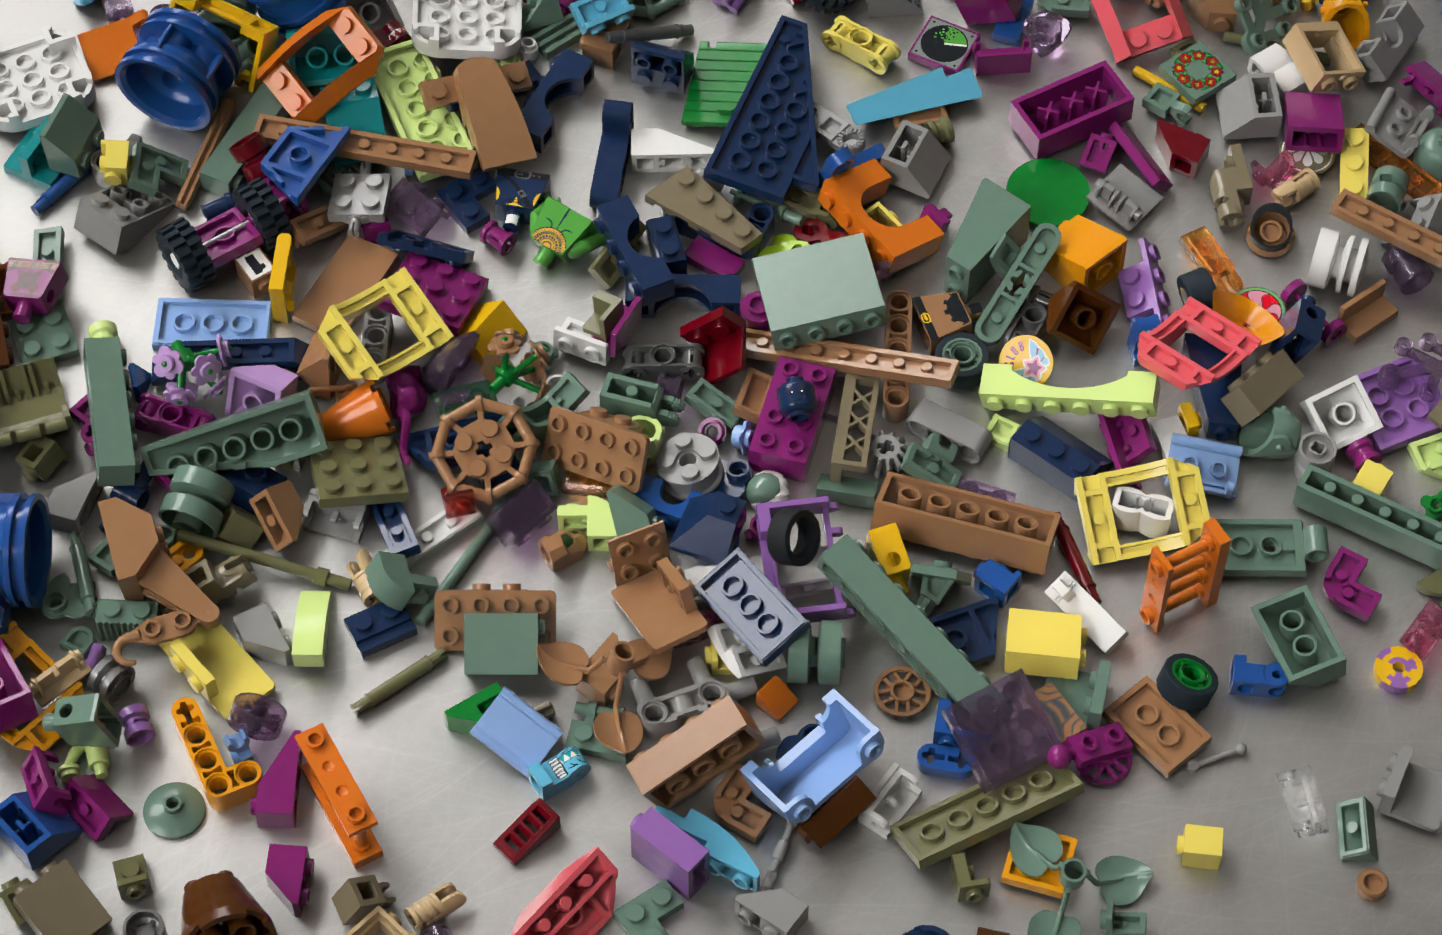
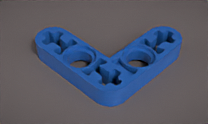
M878 143L855 156L852 155L848 147H843L832 153L825 160L819 171V189L821 190L824 180L873 158L880 163L881 157L886 150L883 144Z

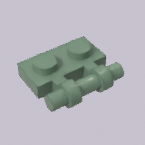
M576 701L574 713L586 716L584 721L572 719L565 749L576 746L582 755L626 763L628 754H621L604 746L597 740L593 732V723L596 717L602 712L613 713V708L599 706V703L595 701H589L588 703ZM619 706V713L626 711L625 707Z

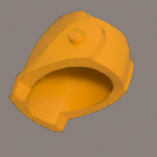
M1324 0L1322 7H1320L1322 22L1338 21L1354 51H1356L1362 41L1369 40L1370 19L1366 10L1369 6L1368 1Z

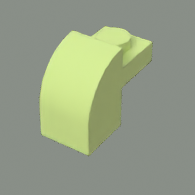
M588 495L587 505L575 503L558 505V531H570L573 529L587 531L588 551H609L607 541L616 538L617 534L609 503L606 500Z

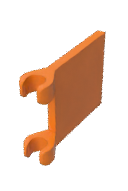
M145 9L138 10L127 18L77 35L94 83L115 77V69L124 54L137 43L133 28H141L149 16Z

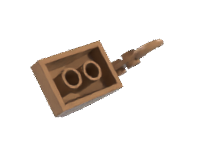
M117 497L98 501L115 573L124 599L146 601L149 597L174 611L149 618L131 632L119 636L112 647V655L115 661L126 667L137 664L136 660H127L122 656V650L127 645L136 643L153 646L187 637L199 625L208 629L217 627L222 620L218 606L168 556L171 554L162 525H155L152 514Z

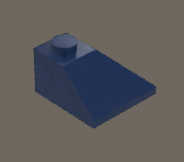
M719 491L690 498L670 541L669 549L718 565L731 554L746 521L747 500Z

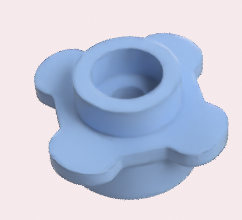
M745 420L743 425H736L732 431V446L741 449V455H747L755 432L751 429V422Z

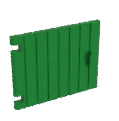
M700 41L681 120L682 125L691 127H726L767 43L717 42L716 48L709 47V41Z

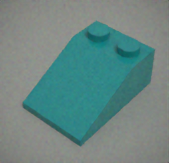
M375 78L368 79L341 100L325 116L326 125L336 127L349 126L353 130L386 135ZM337 156L333 159L335 167L362 162Z

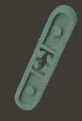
M1043 223L1035 228L978 319L974 334L987 346L996 345L1003 338L1057 251L1061 242V232L1055 225ZM1025 273L1022 284L1025 288L1019 287L1015 291L1014 296H1011L1010 293L1014 284L1011 280L1016 282Z

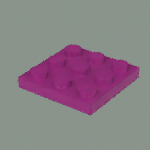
M409 252L399 269L405 266L451 333L458 337L488 288L489 279L456 268L450 264L425 257L424 255ZM390 299L377 305V309L402 317Z

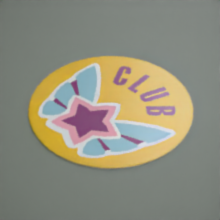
M1020 335L1004 345L999 356V364L1013 365L1014 372L1031 381L1044 384L1053 369V356L1047 344L1041 339L1032 335Z

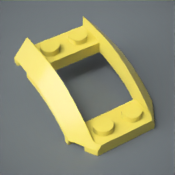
M405 266L387 279L384 278L348 300L331 305L317 332L320 340L349 380L382 379L414 363L454 338V335ZM390 299L419 342L395 356L376 364L347 321Z
M1173 457L1129 468L1074 478V496L1077 495L1088 547L1087 556L1093 566L1151 555V550L1155 546H1158L1162 552L1189 546L1201 536L1204 522L1210 519L1199 467L1190 463H1183L1173 459ZM1168 476L1180 532L1120 545L1108 489Z

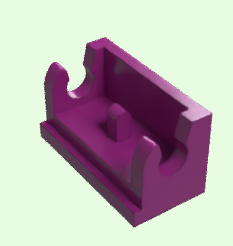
M1023 39L1022 47L980 50L981 43L975 42L973 61L976 76L1030 72L1032 61V48H1029L1030 40Z
M1426 61L1408 65L1405 72L1410 75L1407 78L1401 79L1400 83L1404 86L1412 85L1438 108L1436 114L1442 117V75Z
M34 746L20 768L33 810L64 817L68 809L67 806L63 805L61 798L72 800V796L68 790L57 788V782L54 778L56 773L48 764V761L59 763V758L55 753L43 751L40 747Z

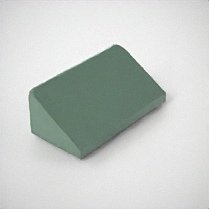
M820 474L816 497L828 496L829 502L874 509L879 482L842 476L841 483L829 481L830 474Z
M1365 796L1335 803L1340 860L1377 861L1378 850L1372 803Z

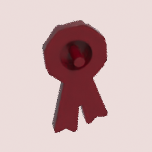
M813 218L805 219L801 227L795 225L793 228V234L797 241L802 240L810 245L850 236L846 232L828 230L825 222Z

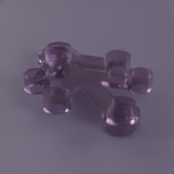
M1430 332L1424 333L1418 342L1419 347L1425 352H1433L1442 357V345L1438 343L1437 336ZM1407 337L1398 338L1394 345L1395 353L1421 364L1401 368L1394 364H1387L1379 370L1376 376L1377 384L1384 390L1392 391L1397 388L1403 379L1429 375L1427 382L1419 390V397L1425 402H1433L1439 393L1438 384L1442 378V360H1438L1414 348L1411 339Z

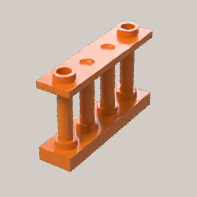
M1215 517L1204 522L1199 541L1165 557L1158 546L1152 548L1139 613L1143 622L1146 625H1150L1155 633L1161 631L1165 613L1195 598L1200 599L1206 608L1217 603L1231 539Z
M321 723L295 735L294 738L307 760V763L300 765L301 771L354 868L357 869L384 856L383 850L371 830L372 827L378 825V821L324 724Z

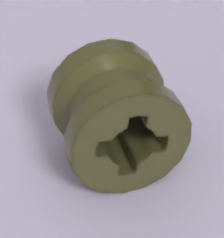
M947 116L940 117L936 122L931 120L924 122V128L929 129L939 143L955 141L954 129Z

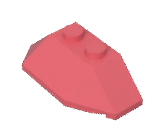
M599 847L593 848L562 870L519 915L511 935H595L613 916L618 869Z

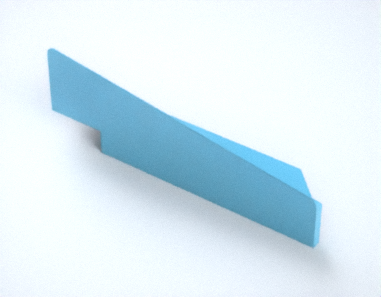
M941 67L850 103L846 107L854 124L859 125L982 97V91L971 67L946 77Z

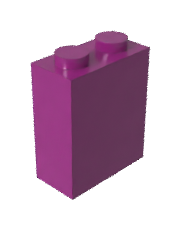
M1285 91L1282 107L1285 150L1341 153L1345 126L1340 94Z

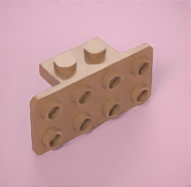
M555 406L549 412L542 459L543 461L556 459L558 468L612 486L621 485L628 491L637 493L642 490L650 439L647 435L641 433L643 425L632 422V417L621 414L614 416L608 414V410L602 407H590L588 411L575 412Z
M667 557L656 562L657 570L644 574L611 591L614 601L656 654L669 651L674 646L696 638L709 629L708 622L697 609L694 597L698 595L694 584L690 579L686 581L680 566H674Z
M477 583L472 584V589L439 590L435 593L434 646L436 650L442 647L445 651H464V613H540V619H545V638H540V643L549 644L556 642V593L552 590L521 589V584H503V589H491V584Z

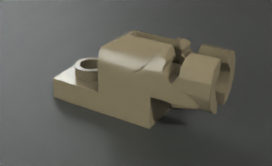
M1241 143L1229 146L1228 156L1224 157V168L1213 171L1209 184L1213 208L1218 213L1216 217L1222 230H1233L1244 225V218H1246L1245 205H1250L1253 185Z
M243 554L230 557L216 567L205 558L184 571L214 604L226 597L237 594L236 588L244 589L258 581L257 577L251 573L254 570L251 563ZM160 604L165 614L174 612L173 610Z

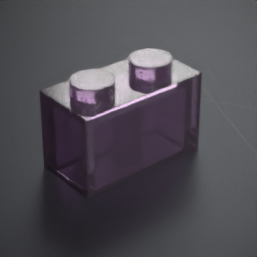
M533 480L526 486H521L483 520L504 547L511 545L519 547L531 538L529 533L536 526L541 528L552 520L553 517L550 514L558 507L539 482Z

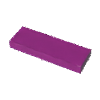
M1115 121L1109 127V131L1151 186L1167 192L1173 186L1171 181L1131 129Z

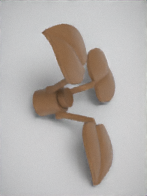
M643 638L629 642L618 641L613 645L610 654L603 653L598 661L587 667L589 657L585 650L577 644L571 642L538 643L536 654L541 669L548 678L560 685L576 686L581 682L583 674H590L603 663H606L609 673L618 677L613 713L602 712L596 717L593 723L594 735L601 744L618 753L631 754L637 750L643 738L641 720L631 711L619 713L624 678L631 669H634L635 674L644 680L655 681L664 678L671 667L673 648L656 654Z

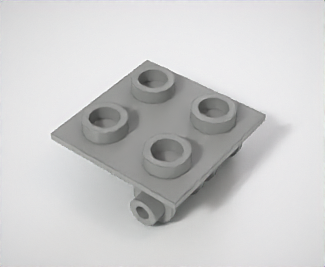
M1121 163L1104 180L1099 178L1093 186L1095 188L1086 196L1087 200L1127 232H1130L1164 198Z

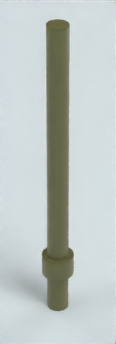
M180 529L177 535V541L232 557L243 554L249 562L314 580L313 584L323 587L331 585L348 591L352 585V579L330 573L331 570L318 566L315 569Z

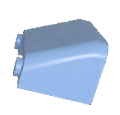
M834 688L822 698L823 702L826 703V710L823 716L820 713L815 716L819 726L775 764L769 758H766L763 761L765 764L763 766H759L750 760L740 769L753 794L765 805L793 824L806 821L817 808L864 767L880 757L884 749L885 742L880 730Z

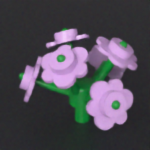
M218 333L216 339L218 348L193 353L191 348H185L181 340L174 341L171 344L172 349L169 346L160 347L158 354L152 357L153 363L156 364L154 366V373L158 377L166 376L169 380L174 379L176 374H178L177 382H168L166 384L167 390L163 392L165 401L176 406H185L188 402L197 400L198 385L203 386L206 383L212 388L203 396L204 399L210 394L214 398L218 394L222 395L223 389L226 387L223 381L227 376L224 375L217 383L214 381L217 377L216 374L222 369V363L224 367L228 366L227 358L231 357L232 350L228 340H223L220 333ZM215 354L220 355L222 363L216 360ZM191 371V375L195 377L196 384L186 382L187 372Z

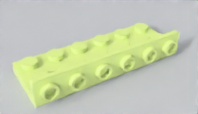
M412 39L386 47L382 59H379L375 83L377 92L398 137L473 150L467 127L464 128L461 124L462 117L459 110L451 113L446 108L431 111L425 110L418 87L419 83L442 77L439 67L432 64L433 58L418 52L413 47ZM478 155L474 169L479 168L478 163L480 162L478 159ZM414 170L420 183L444 176Z

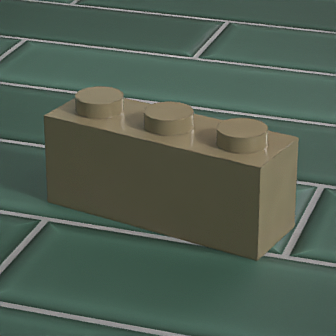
M1281 349L1274 355L1270 351L1256 361L1259 365L1258 367L1254 364L1241 374L1244 379L1240 376L1227 386L1229 392L1221 398V401L1241 427L1261 415L1304 377L1284 349Z

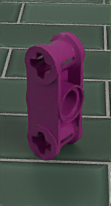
M150 393L141 394L139 398L140 404L134 412L136 429L164 437H169L217 420L212 413L204 409H196L186 405L176 406Z

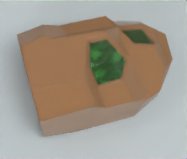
M578 529L570 531L561 530L538 540V549L541 556L553 571L562 570L581 560L586 553L587 536Z

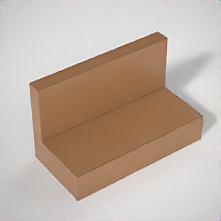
M1381 279L1340 306L1337 319L1340 318L1347 324L1348 327L1344 335L1354 345L1395 319L1398 315L1399 310L1383 296L1387 283L1384 279Z

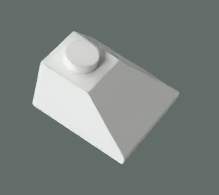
M1357 374L1299 403L1312 430L1331 436L1337 444V449L1384 427Z

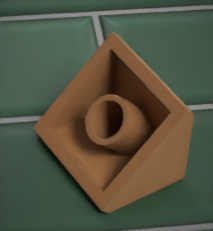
M315 332L296 374L311 387L338 385L343 371L320 340L318 333ZM326 392L319 394L323 398L331 400L334 395V392Z

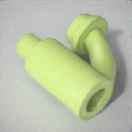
M72 746L64 765L57 769V776L63 783H68L71 777L79 776L81 770L80 766L76 763L81 754L86 752L89 769L95 771L96 778H107V768L111 764L107 747Z

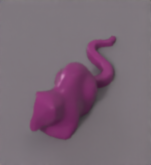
M408 365L386 377L387 390L390 395L391 414L396 420L402 421L399 453L401 462L406 463V466L411 465V457L408 456V443L412 418L421 414L427 404V395L420 383L421 367Z

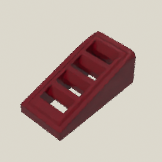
M538 798L493 843V846L515 866L561 828L560 817L541 798ZM540 816L545 821V823L539 820L538 817ZM530 823L538 830L536 833L528 827ZM521 832L529 840L525 843L517 835L518 833ZM510 840L520 848L517 852L508 844Z

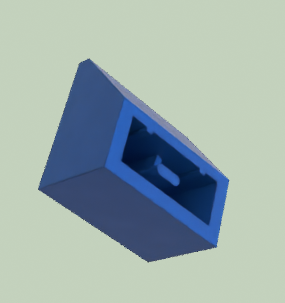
M28 791L13 793L0 803V837L32 871L83 833L82 829L67 813L63 817L33 810Z

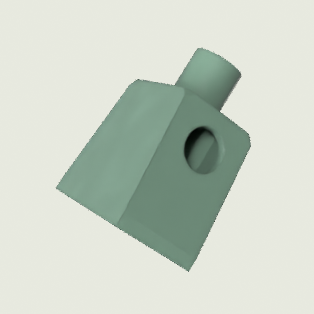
M100 693L59 698L56 702L54 713L44 714L42 725L44 731L57 732L72 746L117 748L124 719Z

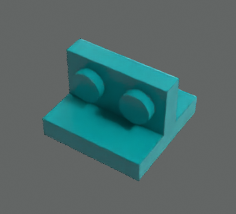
M48 116L41 125L28 131L3 165L5 173L47 190L65 175L49 168L39 135L50 118Z

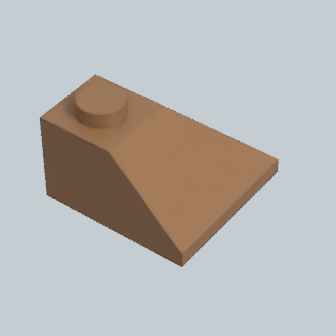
M1180 0L1184 12L1205 30L1234 32L1237 11L1234 8L1235 0Z

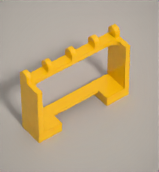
M171 0L169 8L185 11L189 9L193 12L200 8L205 9L241 26L240 34L258 42L252 72L245 69L235 80V84L240 87L247 81L249 82L248 91L251 93L257 91L263 80H257V69L274 53L279 26L224 0Z

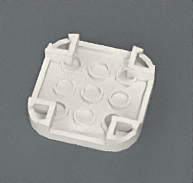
M413 0L412 43L418 52L426 56L451 59L487 57L501 60L514 56L520 50L522 41V0Z
M52 25L41 27L43 35L0 48V131L14 133L41 125L47 116H51L63 93L72 96L85 108L93 102L96 92L92 74L89 72L76 43L75 36L70 30L66 33L53 30Z

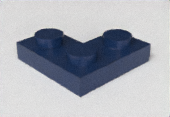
M480 166L473 170L471 180L458 178L435 191L436 199L468 235L490 221V214L478 201L496 192V181L488 172L482 173Z

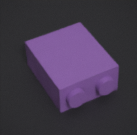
M650 807L644 814H638L633 819L630 825L632 857L661 880L666 879L675 891L689 901L709 880V850L653 807Z

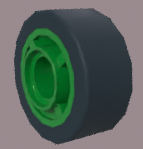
M1185 653L1173 654L1167 658L1156 679L1157 689L1166 701L1179 709L1191 712L1200 711L1207 707L1219 685L1217 674L1208 663L1194 655Z

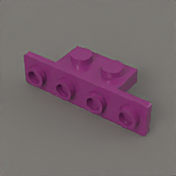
M1098 414L1100 420L1099 428L1106 438L1108 444L1107 452L1113 460L1116 470L1133 467L1157 451L1146 418L1137 419L1132 416L1120 415L1107 417L1103 414ZM1141 483L1126 486L1138 490L1142 489Z

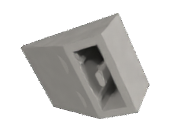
M127 185L110 186L79 200L74 228L114 255H117L135 247L176 207V201L159 190L154 197L130 189Z

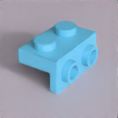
M578 0L569 6L582 36L589 33L592 36H596L606 31V26L616 23L617 26L631 20V15L636 9L634 4L629 5L627 0Z

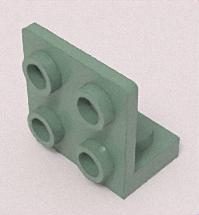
M1100 660L1098 671L1092 670L1091 673L1078 671L1077 680L1054 677L1046 678L1045 685L1052 682L1087 726V730L1100 727L1112 662Z

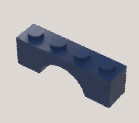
M564 48L559 57L556 56L553 59L546 76H541L534 93L527 96L521 112L536 152L542 154L555 136L554 117L548 112V108L560 98L583 95L594 79L593 59Z
M625 195L596 206L597 218L594 219L595 228L599 235L603 234L606 238L605 244L611 256L615 255L617 258V267L621 276H626L629 280L628 285L634 298L636 296L642 297L643 307L675 296L674 277L663 257L644 256L635 251L630 245L632 239L640 233L639 214L629 196Z
M672 273L675 283V296L645 307L642 306L641 318H655L663 306L677 300L696 302L703 306L708 313L724 306L740 316L741 275ZM626 277L625 305L629 307L634 297L630 292L629 280Z

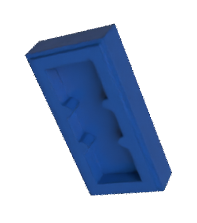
M1023 0L1017 21L997 22L992 33V39L1018 46L1033 9L1034 0Z

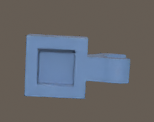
M244 728L239 729L238 733L231 735V739L228 734L223 737L234 764L246 760L254 761L249 748L250 740Z

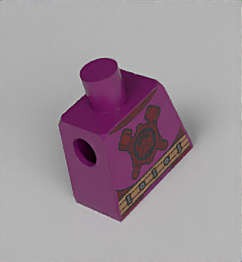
M9 258L3 295L9 308L14 312V321L20 324H29L32 314L47 315L51 313L69 279L60 261Z

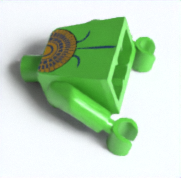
M545 194L544 202L539 204L530 213V238L540 247L533 261L545 269L549 268L555 257L570 263L573 259H577L606 245V238L603 234H598L593 221L562 204L560 197L555 200L551 198V194Z

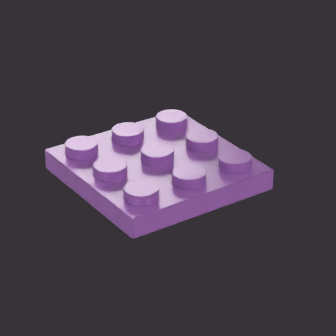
M1414 353L1358 375L1384 426L1366 435L1372 440L1374 448L1381 455L1404 447L1411 442L1442 432L1441 428L1426 418L1440 401L1442 395Z

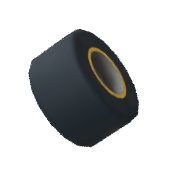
M1200 267L1177 277V288L1183 305L1186 304L1187 299L1191 296L1213 310V291L1217 287L1206 268Z

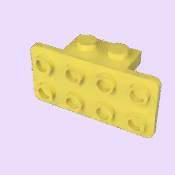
M221 623L213 629L199 625L187 637L158 644L169 657L174 669L178 673L182 672L188 678V683L197 694L201 693L225 721H233L275 689L274 682Z

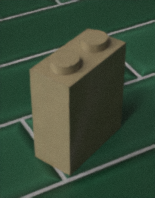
M66 859L59 864L56 860L51 862L40 871L43 876L33 883L27 880L14 891L16 896L13 897L12 904L36 935H97L107 928L113 919Z

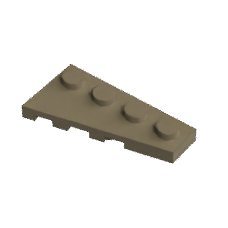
M688 165L645 194L646 203L652 206L655 204L665 209L666 214L688 222L689 227L697 231L699 229L711 235V239L739 255L744 254L762 241V233Z

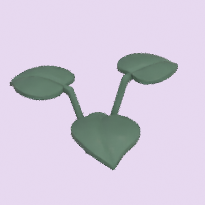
M1015 822L1011 830L1010 852L1018 870L1034 878L1042 876L1047 867L1051 871L1060 870L1059 882L1065 888L1059 913L1043 910L1035 914L1029 922L1027 935H1081L1080 922L1074 917L1064 916L1071 890L1079 889L1083 885L1085 878L1094 886H1101L1100 893L1106 902L1108 898H1114V906L1122 907L1131 905L1140 898L1154 874L1150 867L1140 861L1124 856H1109L1097 863L1095 874L1098 880H1096L1091 875V871L1086 868L1085 863L1078 858H1069L1064 862L1060 861L1054 865L1062 856L1063 845L1060 837L1051 829Z

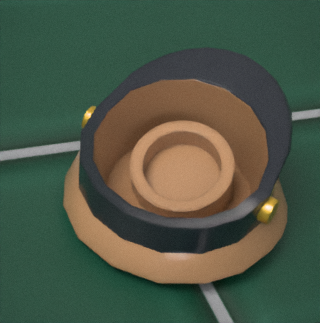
M1266 203L1259 207L1254 213L1251 223L1247 226L1245 234L1247 244L1251 250L1264 257H1279L1287 253L1295 241L1292 217L1289 211L1278 203Z

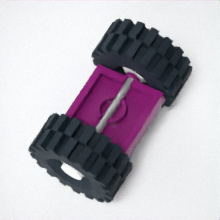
M256 178L233 190L232 199L235 202V207L195 228L190 226L189 221L182 217L155 231L156 241L159 243L157 245L162 251L161 255L166 260L167 267L172 271L173 277L178 280L179 285L184 288L185 292L191 294L214 282L217 278L215 268L251 251L255 247L259 246L265 253L273 251L279 234L287 233L293 238L292 227L288 223L290 221L284 213L283 206L280 205L277 195H274L273 189L262 178Z

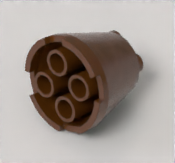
M223 870L198 880H191L184 886L185 893L183 894L181 905V935H278L271 917L241 881L234 877L231 871Z

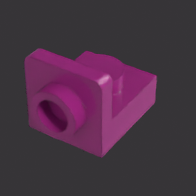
M1100 132L1099 135L1091 133L1079 165L1106 175L1114 153H1117L1119 149L1118 142L1114 141L1115 137L1104 132Z

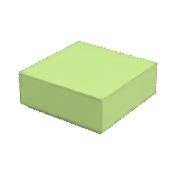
M995 413L987 426V429L993 435V440L990 444L1008 452L1011 437L1022 425Z

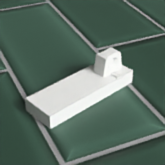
M1064 571L1044 591L1065 613L1082 615V627L1087 628V636L1105 654L1109 655L1129 635L1068 572Z

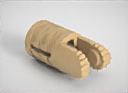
M1304 168L1272 190V197L1275 199L1273 203L1281 204L1286 209L1292 207L1320 188L1318 176L1312 169Z
M364 548L360 549L355 556L358 563L350 561L346 568L364 605L372 607L381 603V601L372 592L365 572L372 558L367 550Z
M448 882L429 893L426 897L421 898L418 902L413 903L412 906L404 909V912L411 926L420 934L425 929L431 927L432 924L439 922L440 919L445 918L463 906L467 901V897L462 892H457L452 882Z

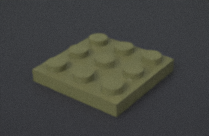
M395 436L327 441L328 449L308 455L320 509L409 501V490Z

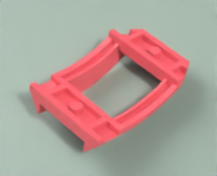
M1090 0L1107 42L1110 44L1116 64L1193 37L1180 0H1164L1169 15L1125 31L1121 29L1110 0Z
M1190 296L1180 310H1176L1159 326L1149 332L1142 331L1140 333L1137 359L1143 367L1180 390H1186L1220 380L1227 376L1246 360L1261 344L1262 340ZM1189 330L1228 355L1207 370L1169 346Z

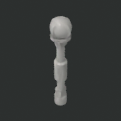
M787 820V827L783 837L778 841L772 856L773 863L771 868L767 870L761 884L762 890L766 891L774 888L778 876L777 871L780 864L784 863L790 847V838L798 823L793 824Z

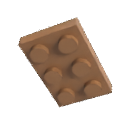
M1145 676L1115 700L1102 713V717L1109 724L1120 722L1134 748L1166 778L1204 749L1212 740V736L1185 710L1179 709L1166 701L1158 691L1157 684L1148 676Z

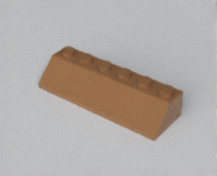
M888 471L875 501L870 530L896 522L902 540L909 541L912 544H922L944 552L950 551L965 555L971 559L987 561L990 558L997 564L1001 563L1031 574L1044 575L1050 560L1061 514Z

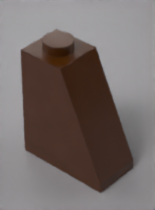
M855 775L817 808L806 821L798 823L800 827L796 829V832L807 844L813 840L821 849L877 798L862 780Z

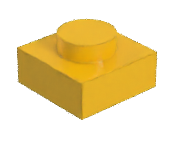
M1191 402L1179 404L1177 415L1187 435L1198 437L1199 429L1202 428L1199 412H1194Z

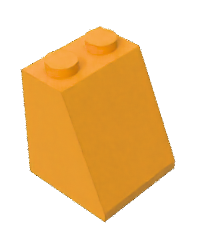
M1076 215L1069 221L1065 220L1058 226L1061 232V242L1045 271L1059 284L1066 287L1075 280L1098 291L1118 277V271L1123 270L1128 241L1126 237L1080 215Z

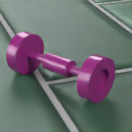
M1296 279L1285 287L1280 298L1287 306L1299 301L1300 297L1306 293L1308 285L1302 279ZM1340 318L1335 319L1331 323L1325 320V328L1322 331L1321 340L1327 346L1334 344L1345 334L1348 327L1347 324Z

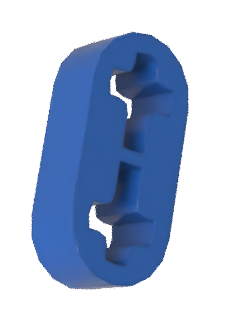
M925 744L918 750L916 763L918 769L923 774L965 780L973 775L976 761L974 754L967 749L939 744ZM928 755L934 756L933 764L927 763ZM959 760H965L964 769L958 768Z

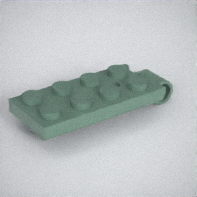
M1216 519L1231 539L1223 576L1307 577L1308 571L1305 560L1318 563L1329 558L1327 528L1323 525H1310L1303 530L1302 520ZM1272 546L1275 552H1267L1264 550V547Z

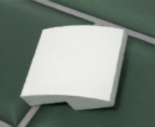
M725 623L713 625L707 630L719 656L738 679L787 668L782 653L765 667Z

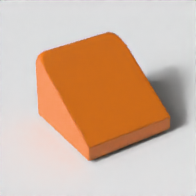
M774 675L756 694V705L778 722L799 703V699L777 675Z

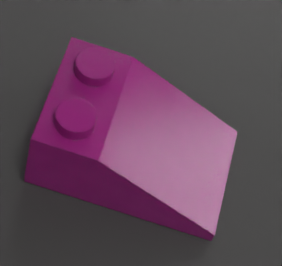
M0 637V733L39 716L32 692Z

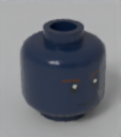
M793 376L787 378L786 383L779 386L777 398L780 414L790 422H802L810 419L811 414L817 409L814 385L811 382L804 381L801 376Z

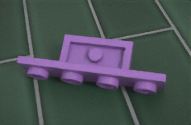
M1145 237L1139 239L1143 261L1118 271L1128 320L1132 322V319L1135 317H1148L1157 314L1160 323H1162L1171 315L1168 311L1171 303L1168 294L1163 288V283L1166 282L1164 273L1158 265V260L1161 259L1157 246L1155 244L1151 245Z

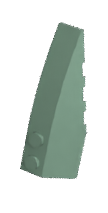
M311 388L197 426L142 446L139 449L149 476L174 474L176 468L180 465H194L211 471L274 467L326 450L329 447L322 416Z

